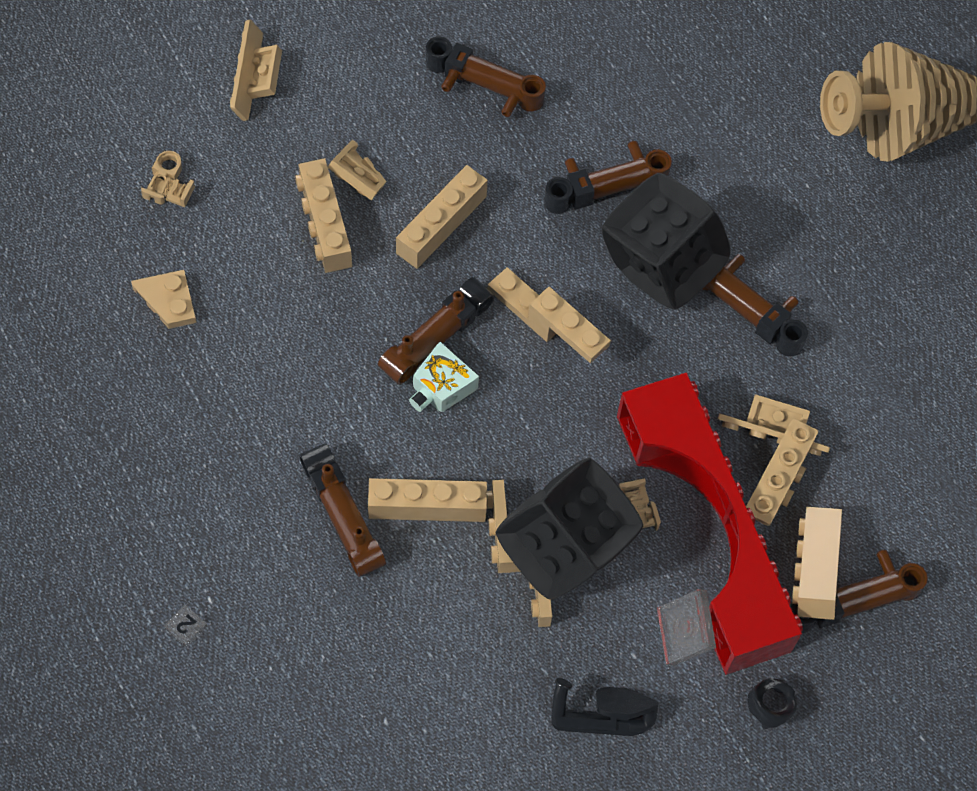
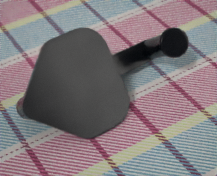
M556 678L555 680L556 686L553 694L551 723L559 731L635 736L650 730L656 722L659 703L627 688L603 687L596 691L597 711L600 714L566 711L568 690L572 689V684L563 678ZM643 715V719H633Z

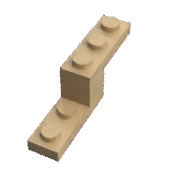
M508 267L488 284L487 289L546 342L558 334L589 363L593 362L610 346L611 340L552 288L548 287L538 295Z
M492 480L491 491H487V509H493V518L488 519L489 535L495 536L496 546H491L492 564L497 563L498 573L521 572L504 551L495 533L499 525L507 518L504 480ZM529 582V588L535 589ZM535 589L536 599L531 600L532 617H538V627H548L551 625L552 620L551 600L545 598Z

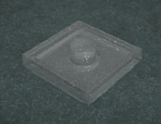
M697 589L657 608L666 665H677L716 648L706 590Z

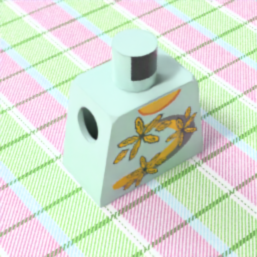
M439 342L415 372L413 387L417 393L409 401L419 412L430 403L440 412H444L478 389L479 376Z

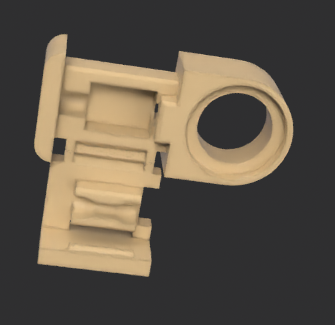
M164 151L159 154L152 167L154 176L148 188L141 187L144 199L150 200L152 197L155 203L164 204L165 196L166 201L182 207L186 206L195 185L193 180H190L187 185L179 183L177 178L181 173L182 163L180 156L176 152ZM166 160H173L177 165L175 168L167 170L162 167V163Z
M645 478L620 483V489L640 515L643 528L655 526L657 531L661 520L654 502L651 501L648 508L649 498L645 488Z

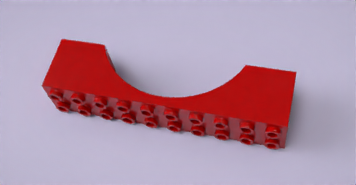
M686 372L622 392L617 419L637 466L663 470L692 485L710 502L724 525L730 546L731 558L728 582L722 591L711 601L703 623L724 673L727 675L791 653L802 635L803 627L797 614L794 615L790 608L791 600L785 587L782 588L778 581L779 573L773 560L770 561L767 556L766 541L763 535L758 534L756 531L754 514L744 504L742 487L739 482H735L733 479L731 462L727 456L724 457L722 454L720 437L710 427L708 410L705 406H701L699 402L697 385L694 381H690Z

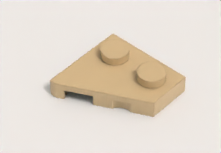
M352 139L331 161L328 169L333 171L338 178L345 180L353 186L361 195L372 200L383 188L386 180L374 168L373 163L368 157H364V159L360 157L356 151L358 144Z
M184 270L131 281L133 290L139 293L146 301L147 306L160 316V320L168 329L196 323Z

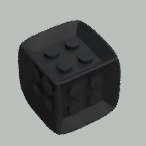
M662 173L654 174L641 183L611 212L602 226L603 239L615 265L639 289L660 304L673 310L682 307L695 297L722 270L731 254L729 239L718 214L696 193Z
M586 458L560 473L544 489L523 502L499 525L495 533L504 551L524 577L541 595L551 600L561 597L580 586L598 570L614 560L638 536L643 528V522L633 504L605 469L593 459Z

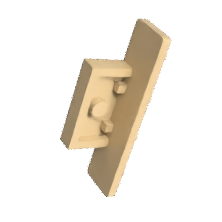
M252 20L245 21L240 53L238 54L237 71L234 77L233 94L230 99V108L242 121L249 120L252 99L275 95L282 50L278 45L261 48L263 32Z
M755 394L747 421L719 413L718 419L723 421V427L738 431L739 426L750 429L749 435L766 439L768 434L778 437L777 443H780L792 419L806 424L810 411ZM813 442L808 453L821 456L822 451L829 453L830 447Z
M792 419L746 508L752 510L755 520L770 526L781 505L788 506L794 494L790 487L793 482L799 484L806 471L802 464L818 434L817 429Z

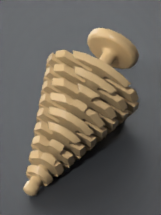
M884 42V44L880 43L874 46V53L869 51L862 61L863 73L858 70L856 78L848 71L837 70L829 74L823 84L820 96L821 116L826 129L832 135L846 136L853 132L858 125L861 136L867 135V151L874 158L880 156V161L888 162L977 122L976 76L892 42Z

